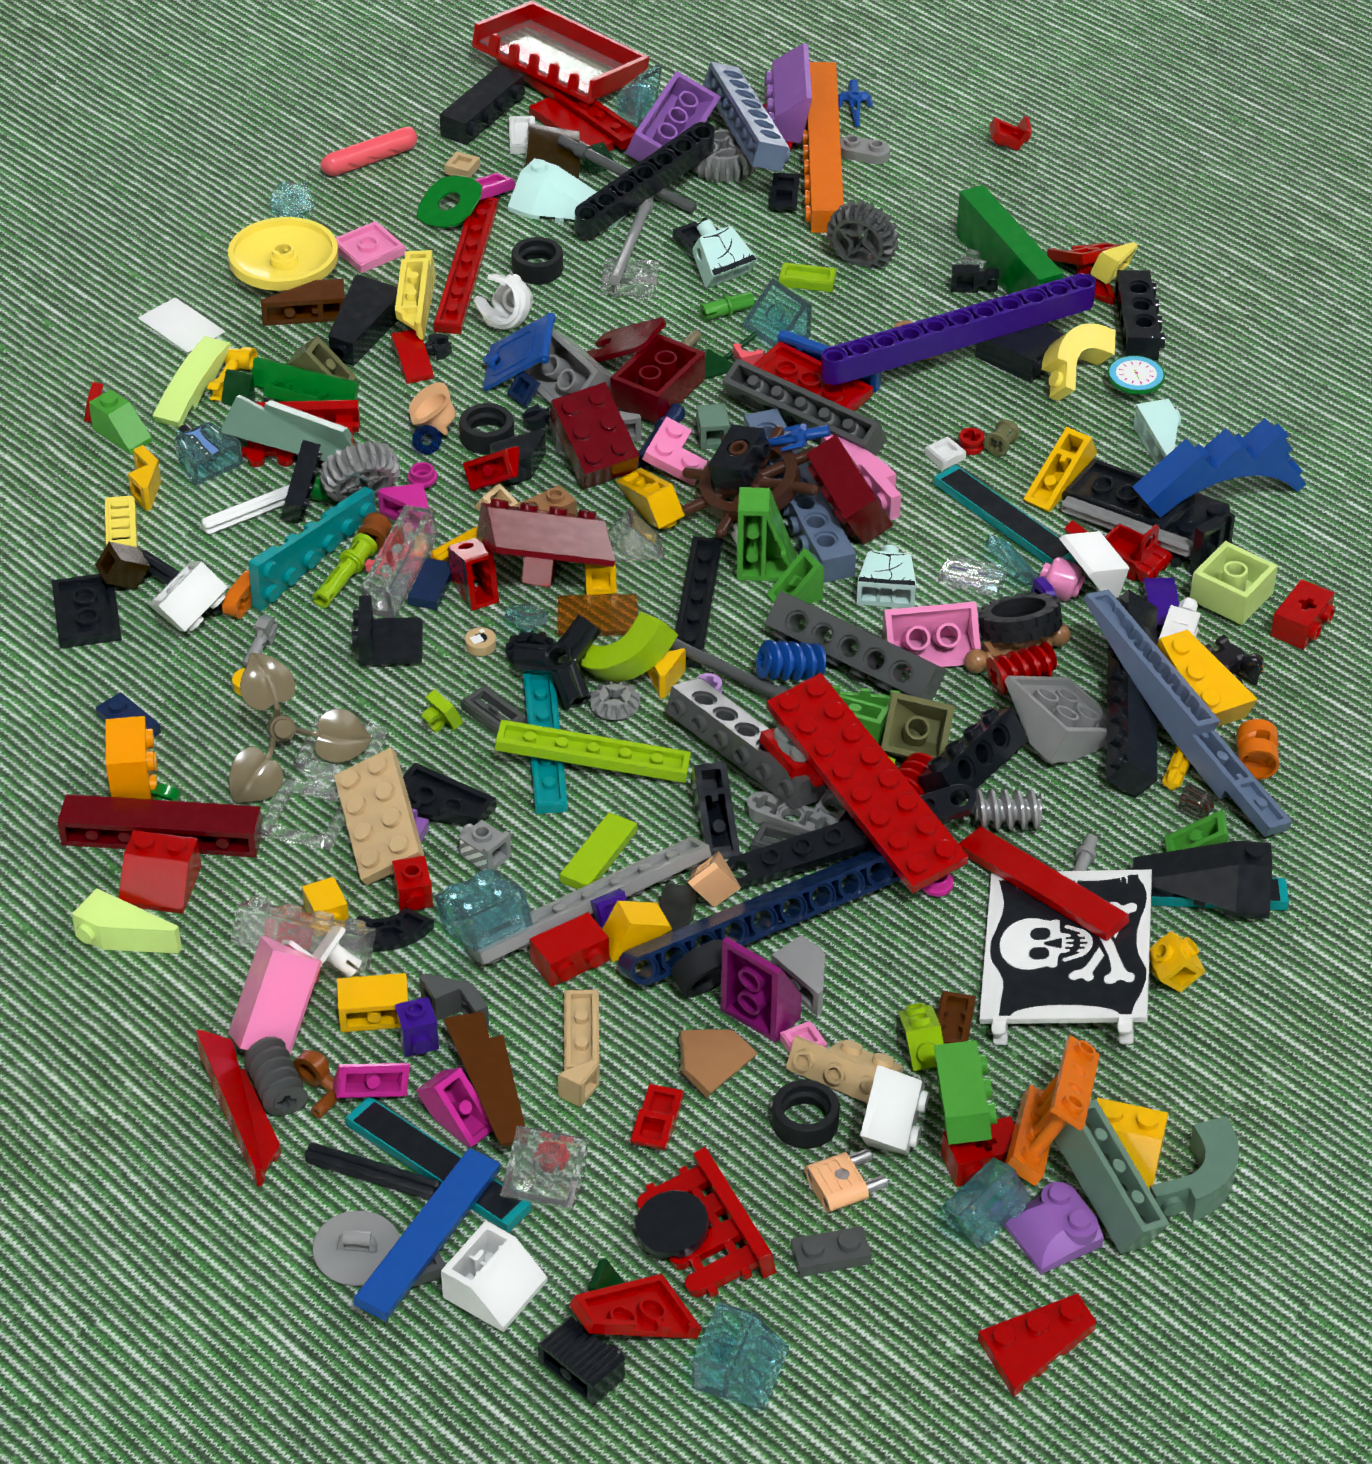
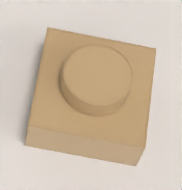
M456 151L444 165L445 174L471 178L480 167V157Z

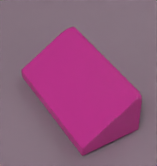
M339 1064L333 1080L336 1098L407 1096L410 1064Z

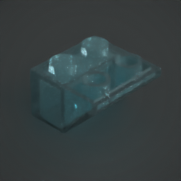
M993 1157L940 1208L948 1221L979 1249L984 1243L993 1241L998 1236L1000 1228L1010 1218H1015L1024 1211L1030 1197L1015 1169Z
M718 1302L692 1361V1388L765 1410L789 1352V1345L754 1312Z

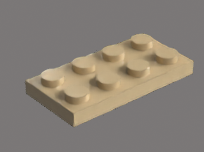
M391 747L334 775L361 881L369 885L392 874L393 860L424 856L397 753Z

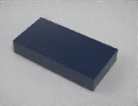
M426 558L407 596L408 605L434 610L438 609L451 582L449 562Z

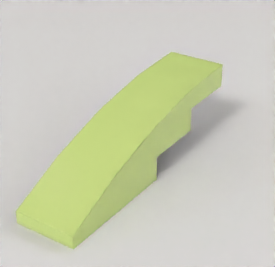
M206 336L201 339L177 370L152 415L155 422L178 428L183 425L189 410H196L204 391L210 392V389H207L208 384L216 379L231 347L230 342Z

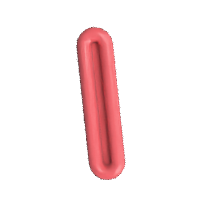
M403 127L332 152L322 159L320 163L321 170L326 175L335 177L403 153L416 145L417 133L412 127Z

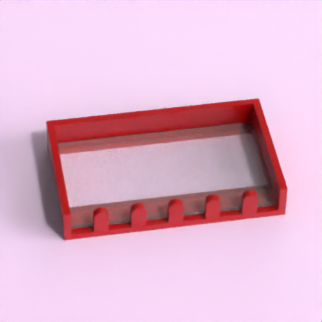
M529 1L479 21L474 26L472 47L590 105L595 100H598L599 97L607 96L640 80H646L649 56L534 1Z

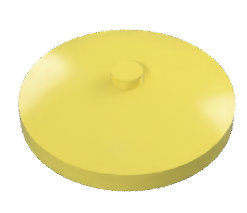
M277 217L258 221L238 232L229 244L228 259L231 271L244 283L260 289L283 291L314 280H322L329 275L338 262V244L333 233L315 221L297 217Z

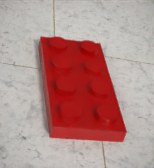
M781 341L753 364L762 370L853 411L862 406L873 394V387L858 379L838 385L825 383L821 379V361Z

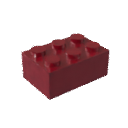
M658 334L650 345L637 352L610 377V393L616 406L627 412L640 414L642 418L656 423L660 417L665 415L671 404H680L705 380V352Z
M606 382L551 400L549 416L583 490L637 470L639 454Z
M834 435L806 453L811 462V465L807 467L815 481L818 482L825 498L832 505L836 516L852 538L858 536L864 545L894 526L837 435Z

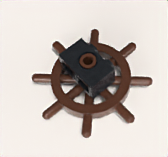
M732 424L728 432L721 437V444L704 469L685 467L682 474L685 478L700 480L699 488L702 497L681 506L685 517L708 508L714 516L721 519L715 534L719 538H724L732 524L738 523L739 487L770 488V490H773L771 492L779 511L792 501L796 493L811 496L817 495L820 491L817 484L801 482L799 465L810 461L806 453L817 446H812L796 454L791 450L783 452L781 448L786 445L771 446L767 440L764 428ZM780 425L775 426L768 439L784 435V428ZM769 460L777 462L765 468ZM785 472L783 479L772 478ZM735 495V497L733 498L732 502H729V501H725V500H724V499H726V498H729V497Z

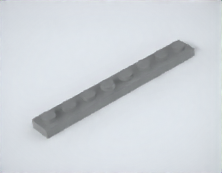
M693 836L688 837L465 942L467 953L483 965L495 963L503 955L530 946L529 938L587 912L592 914L593 910L590 900L619 888L625 891L626 897L638 895L645 888L657 882L670 880L674 874L682 870L697 867L701 861L711 857L709 845Z

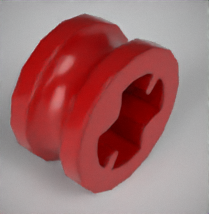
M965 428L959 433L958 445L966 451L967 455H977L984 449L985 435L980 429Z

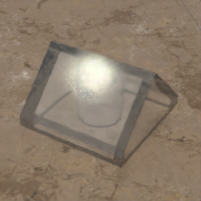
M630 508L608 530L615 561L665 559L661 536Z
M517 1126L501 1197L573 1210L583 1187L588 1139Z

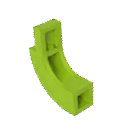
M640 611L629 631L620 640L605 646L592 644L581 658L580 666L596 679L602 681L621 682L630 680L644 674L655 666L668 652L678 634L664 621Z

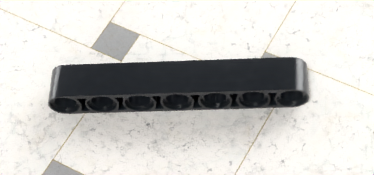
M708 122L695 123L580 203L575 209V233L577 236L584 239L595 237L710 156L714 149V127Z

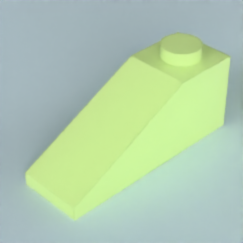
M96 888L72 913L76 937L83 943L92 944L103 950L179 953L182 950L179 926Z

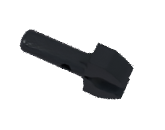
M438 333L428 335V342L425 343L428 354H432L436 360L445 359L452 353V342H449V336Z
M539 405L528 408L522 414L527 430L545 428L546 421L550 419V407L541 409Z

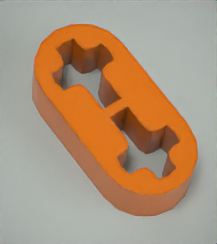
M245 570L228 590L222 604L223 613L237 619L242 618L252 606L249 570Z

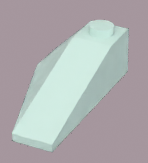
M534 158L520 172L508 204V211L536 220H540L541 216L555 217V222L564 223L565 219L575 220L576 207L597 191L559 166ZM623 216L618 221L610 225L608 228L613 229L625 216Z

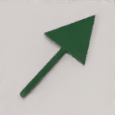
M754 331L739 343L742 345V348L757 337L758 332ZM707 349L705 355V380L728 373L733 365L732 362L728 361L734 356L732 350L722 357Z

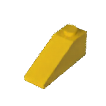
M1066 427L1023 498L1024 502L1050 513L1062 500V492L1096 456L1097 450L1092 437Z
M639 468L615 480L617 486L646 521L656 528H670L677 523L678 519L685 516L673 485L656 475Z

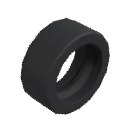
M530 237L521 240L512 249L513 274L519 275L523 282L531 284H544L554 281L563 272L562 247L558 242L544 237ZM533 258L548 259V261L540 263L528 262L526 260Z
M492 403L476 404L467 408L459 419L461 443L467 450L474 453L490 454V444L514 437L512 413L507 408ZM483 425H493L500 428L493 432L473 430Z
M714 940L698 946L681 957L673 965L671 974L685 997L701 995L721 985L722 940Z
M813 1080L793 1081L781 1087L774 1096L772 1106V1126L775 1134L784 1143L796 1148L810 1149L820 1147L829 1142L838 1131L840 1103L837 1095L827 1085ZM810 1104L821 1108L827 1116L818 1123L800 1124L790 1120L785 1115V1111L794 1105Z

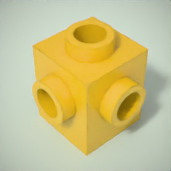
M1170 931L1150 948L1151 972L1159 981L1180 993L1206 972L1197 955L1199 949L1189 937L1183 938Z

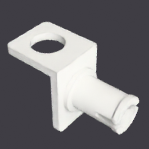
M332 926L312 955L292 940L283 939L281 942L284 945L321 960L322 964L328 961L344 973L347 978L356 973L357 970L353 967L359 968L362 963L361 959L355 957L339 945V940L346 931L342 926Z

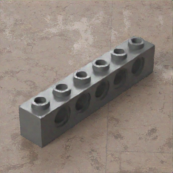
M738 358L722 380L731 398L759 411L777 408L784 422L791 426L807 424L809 429L829 425L831 435H837V437L852 442L877 456L887 440L879 422Z
M783 591L779 592L765 622V625L774 629L772 635L787 642L792 637L800 641L799 643L820 644L826 653V661L839 667L842 662L851 666L850 673L863 679L870 675L877 679L875 685L888 691L893 690L895 687L903 691V694L933 701L947 669ZM806 618L805 628L799 631L800 621ZM829 630H831L832 638L827 644H825L824 636ZM857 642L858 651L851 657L850 648ZM883 655L884 664L881 668L876 669V660L879 656ZM909 667L911 671L910 677L907 681L903 682L902 673Z
M699 677L671 687L666 713L793 809L817 802L824 795L825 782L823 786L815 787L807 775L796 776L791 779L788 772L759 742L761 731L768 730L769 728Z

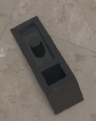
M726 762L693 765L690 779L703 842L709 845L711 856L718 851L724 859L740 855Z

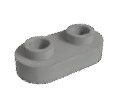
M847 135L840 140L841 157L870 164H883L890 159V146L882 140L861 138L857 135Z

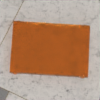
M637 594L558 595V636H563L578 614L602 631L599 636L625 635L638 616Z

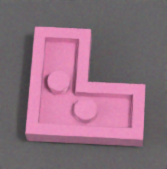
M668 417L663 421L642 458L645 462L692 486L696 484L697 480L685 478L682 474L685 467L704 469L707 460L683 449L692 430Z

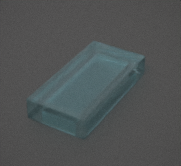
M992 534L985 541L986 546L1015 579L1031 586L1033 585L1034 579L1038 578L1039 575L1009 542Z

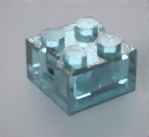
M493 869L482 870L476 873L474 878L463 883L449 885L445 891L434 896L444 931L474 952L533 924L524 889L514 882L510 883L508 880L503 879V876Z

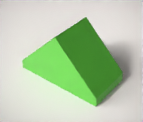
M804 548L769 590L767 595L774 603L780 591L809 604L822 600L824 566L808 549Z

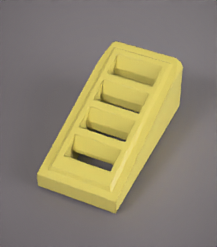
M1131 242L1101 252L1091 270V275L1105 284L1110 283L1116 278L1117 270H1125L1138 248V244Z
M134 496L107 497L105 499L106 545L110 541L137 547V510ZM128 537H130V539L113 540V539H115V538H128Z

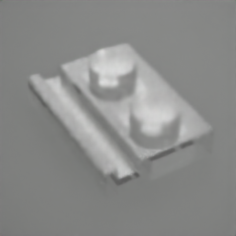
M950 554L949 559L946 560L939 571L938 582L946 583L951 588L959 589L964 587L976 590L981 595H997L1004 584V580L1007 579L1008 567Z

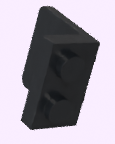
M359 596V608L353 609V627H358V629H352V647L359 650L360 665L420 663L423 651V620L419 617L373 618L372 596Z

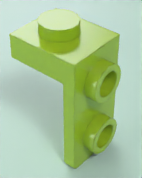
M925 1003L910 1004L905 1007L906 1010L899 1011L898 1014L906 1034L913 1071L936 1067L934 1045L944 1044L939 1020L932 1005H926Z

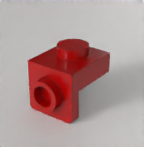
M1026 116L1022 118L1017 126L996 117L989 124L991 140L1000 146H1008L1019 151L1023 143L1029 141L1032 135L1030 119Z

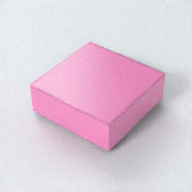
M811 1020L780 1032V1042L789 1054L795 1036H800L827 1048V1042Z

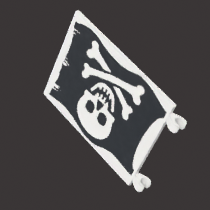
M1152 869L1057 871L1129 914V923L1108 941L1103 940L998 875L991 873L979 1020L980 1024H992L993 1044L1007 1045L1008 1024L1117 1022L1119 1043L1132 1044L1134 1042V1022H1148Z

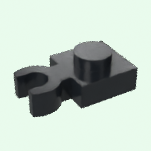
M952 264L951 292L978 293L979 287H984L989 291L998 290V280L990 279H999V269L988 268L985 271H980V265Z

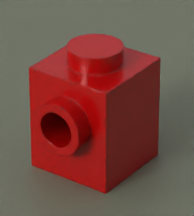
M425 856L393 860V880L399 910L402 911L406 907L411 910L433 907L432 884Z

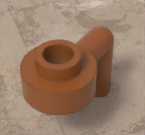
M305 1050L294 1060V1066L299 1073V1078L303 1082L313 1087L321 1085L328 1091L311 1108V1112L315 1117L322 1118L341 1098H336L333 1089L334 1078L330 1075L329 1063L326 1057L320 1052Z

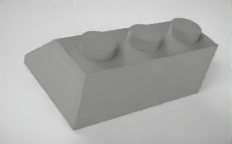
M554 329L552 330L549 349V362L547 364L539 362L524 370L541 383L537 391L550 403L553 399L606 382L610 390V377L612 375L574 340Z

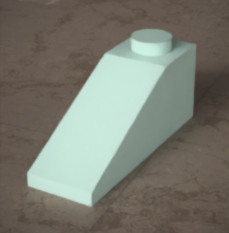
M1169 399L1136 404L1133 427L1157 465L1175 449L1177 428L1181 424L1180 413L1178 409L1173 407Z

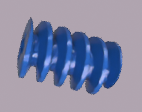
M766 640L760 646L756 658V673L759 679H765L768 675L771 680H776L780 676L781 680L787 681L791 676L793 681L798 682L801 678L806 681L820 673L824 676L826 669V653L824 648L817 643L801 642L798 644L793 641L787 643L785 641L775 642L773 640Z

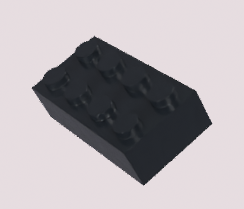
M303 439L281 513V520L298 524L299 519L304 518L322 452H319L320 444Z

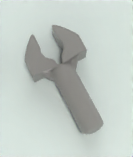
M262 615L257 619L254 625L256 636L243 661L245 667L251 653H262L265 644L272 646L278 624L273 623L275 617Z

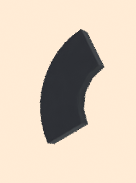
M407 907L398 914L387 918L371 919L359 915L346 929L340 939V945L367 952H384L400 949L428 935L434 929V920Z

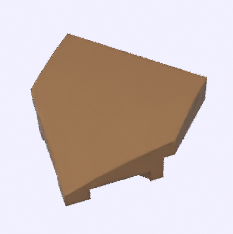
M708 1029L679 1032V1044H681L679 1074L685 1075L706 1099L758 1054L733 1030Z

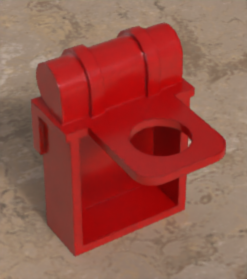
M1119 523L1105 536L1106 540L1128 565L1129 571L1126 578L1133 581L1138 578L1143 583V578H1157L1159 573L1169 566L1173 556L1168 550L1160 547L1161 542L1158 541L1159 525L1155 524L1143 535Z

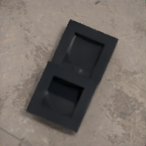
M773 173L770 209L797 210L800 174Z

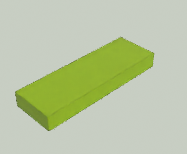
M608 812L559 874L560 883L578 890L601 879L637 833V823Z

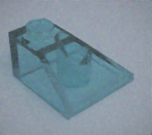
M655 65L639 74L624 86L617 95L618 115L633 126H639L658 99L662 65Z

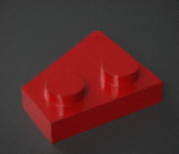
M1102 242L1071 246L1069 251L1050 248L1047 249V256L1052 261L1076 264V268L1079 269L1091 268L1092 263L1096 262L1101 252L1121 245Z

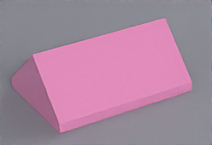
M965 602L884 610L882 639L941 667L965 665L964 659L966 654L970 650L981 649L977 603Z
M260 937L228 1032L240 1049L248 1050L251 1045L265 1037H277L285 1042L286 1049L291 1055L322 964L321 960L269 937Z

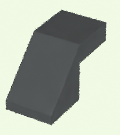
M427 973L419 976L421 998H429L436 1021L460 1011L463 1015L483 1011L487 1030L489 1029L488 1006L472 983Z

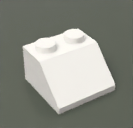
M190 561L148 605L179 631L185 632L187 629L193 631L204 620L201 615L209 607L214 609L224 600L225 595L223 592L228 587L202 561Z
M877 1065L860 1134L867 1146L908 1156L911 1147L917 1148L921 1127L916 1126L919 1112L925 1113L929 1100V1092L924 1091L925 1085L922 1080Z

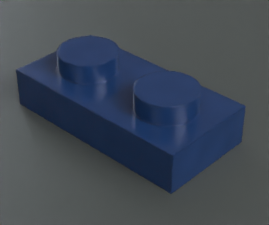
M121 692L95 707L97 717L104 723H106V719L145 716L147 729H153L154 737L161 733L160 724Z

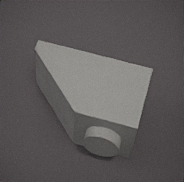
M801 935L773 953L771 963L785 972L802 995L801 1003L813 1014L819 1016L822 1014L825 953L819 945L810 942Z

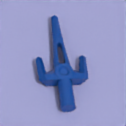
M852 79L848 82L849 91L838 95L839 108L842 107L843 101L848 102L855 127L858 128L860 126L861 101H867L869 107L873 106L872 96L867 92L859 91L858 81Z
M798 424L785 427L784 431H791V433L767 440L771 446L793 443L792 445L782 447L781 451L784 452L806 447L809 440L831 436L829 425L808 429L807 424Z

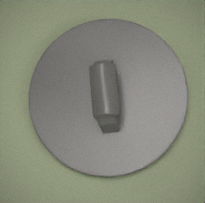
M369 1211L344 1212L329 1219L318 1230L313 1242V1257L319 1270L334 1282L348 1286H363L398 1241L400 1235L394 1225L381 1215Z

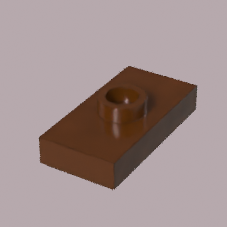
M942 991L937 1018L941 1025L944 1044L969 1041L976 996Z

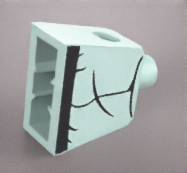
M710 219L701 222L697 226L701 237L698 238L692 250L706 289L750 273L757 262V258L733 227L728 226L716 230Z
M885 545L881 551H869L858 577L856 605L896 608L914 607L916 580L911 555L899 553V549L894 545Z

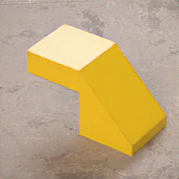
M142 445L133 449L136 470L128 473L131 496H134L135 501L145 511L152 509L161 485L158 459Z

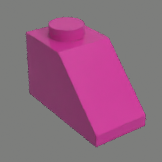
M461 1067L442 1070L416 1089L417 1094L433 1120L468 1148L474 1146L493 1131L477 1093Z

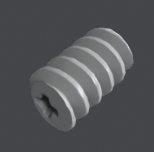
M981 789L975 790L977 805L973 811L974 825L977 821H980L981 826L987 829L989 822L993 821L996 830H1000L1002 822L1006 821L1009 830H1013L1015 822L1019 821L1022 830H1026L1029 821H1032L1035 830H1039L1042 820L1041 792H1039L1038 798H1036L1034 790L1028 789L1025 798H1023L1020 789H1015L1012 798H1010L1007 789H1002L997 799L994 789L988 790L986 798H984Z

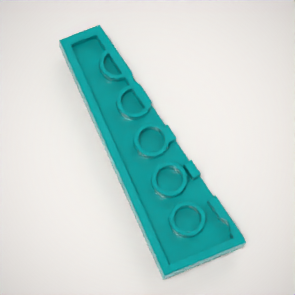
M364 486L339 502L337 506L325 511L321 520L317 523L310 521L305 524L304 531L300 534L291 533L285 537V543L280 547L273 545L249 561L252 606L262 611L270 603L275 602L285 590L296 584L299 578L307 571L313 569L328 553L333 552L343 540L351 536L362 525L365 516L375 512L374 491Z

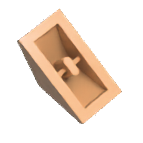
M719 851L695 868L688 880L691 887L714 908L741 888Z

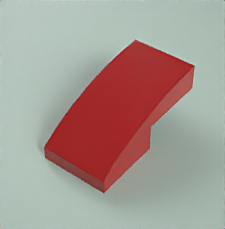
M416 330L392 333L391 342L399 358V368L406 384L434 379L425 344L416 335Z
M649 1083L643 1107L638 1111L630 1140L631 1144L666 1151L683 1103V1090Z

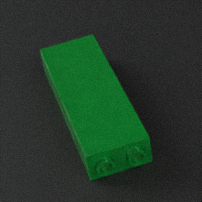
M984 185L959 191L956 236L985 269H999V279L995 280H998V284L1007 294L1063 278V272Z

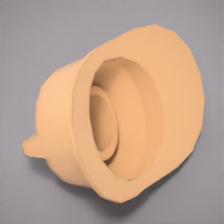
M433 383L425 387L413 398L409 406L413 425H418L428 434H434L439 431L444 435L449 434L448 425L454 420L456 410L450 399L448 387L444 383Z

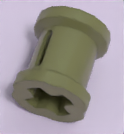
M1001 419L996 424V430L985 437L984 444L986 449L995 456L1006 454L1010 443L1015 442L1019 438L1020 429L1018 425L1008 419Z

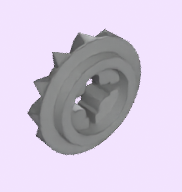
M610 680L607 686L598 684L597 690L591 691L590 707L596 715L604 719H625L635 714L639 709L640 693L635 691L634 685L626 686L624 681L614 684Z

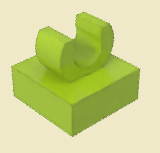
M434 689L425 697L431 707L426 709L421 716L428 722L427 726L433 732L437 733L440 731L445 723L454 731L464 723L454 705L437 690Z

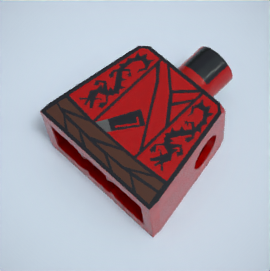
M476 538L450 545L448 547L451 580L469 609L473 611L498 603L499 595L494 553Z

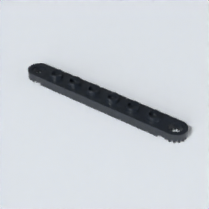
M955 784L921 795V798L943 825L964 816L968 817L969 814L973 813L977 805L975 791L965 784ZM956 795L958 797L962 795V797L966 796L968 802L965 805L956 806L951 803V800H953V797L956 798ZM850 818L734 856L726 863L731 871H735V868L738 869V866L740 868L744 866V868L747 867L750 870L745 877H735L741 887L740 890H743V888L748 889L750 886L759 883H768L875 848V846L855 820Z

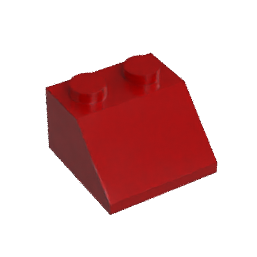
M133 830L123 856L118 898L142 909L184 914L202 866L198 838Z

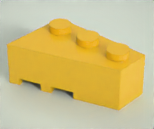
M1189 630L1159 639L1156 646L1220 720L1217 727L1248 716L1258 699Z

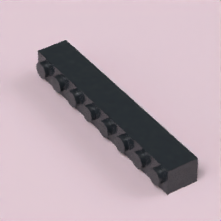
M1129 589L1122 596L1116 597L1143 631L1157 645V607ZM1108 642L1106 780L1136 798L1157 781V716L1139 692Z

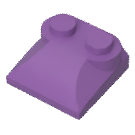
M1064 1182L1049 1183L1043 1188L1040 1197L1001 1218L1003 1226L1040 1275L1103 1246L1104 1236L1096 1216L1076 1190Z

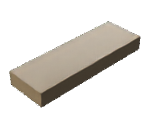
M564 990L565 1071L593 1059L599 1062V990Z

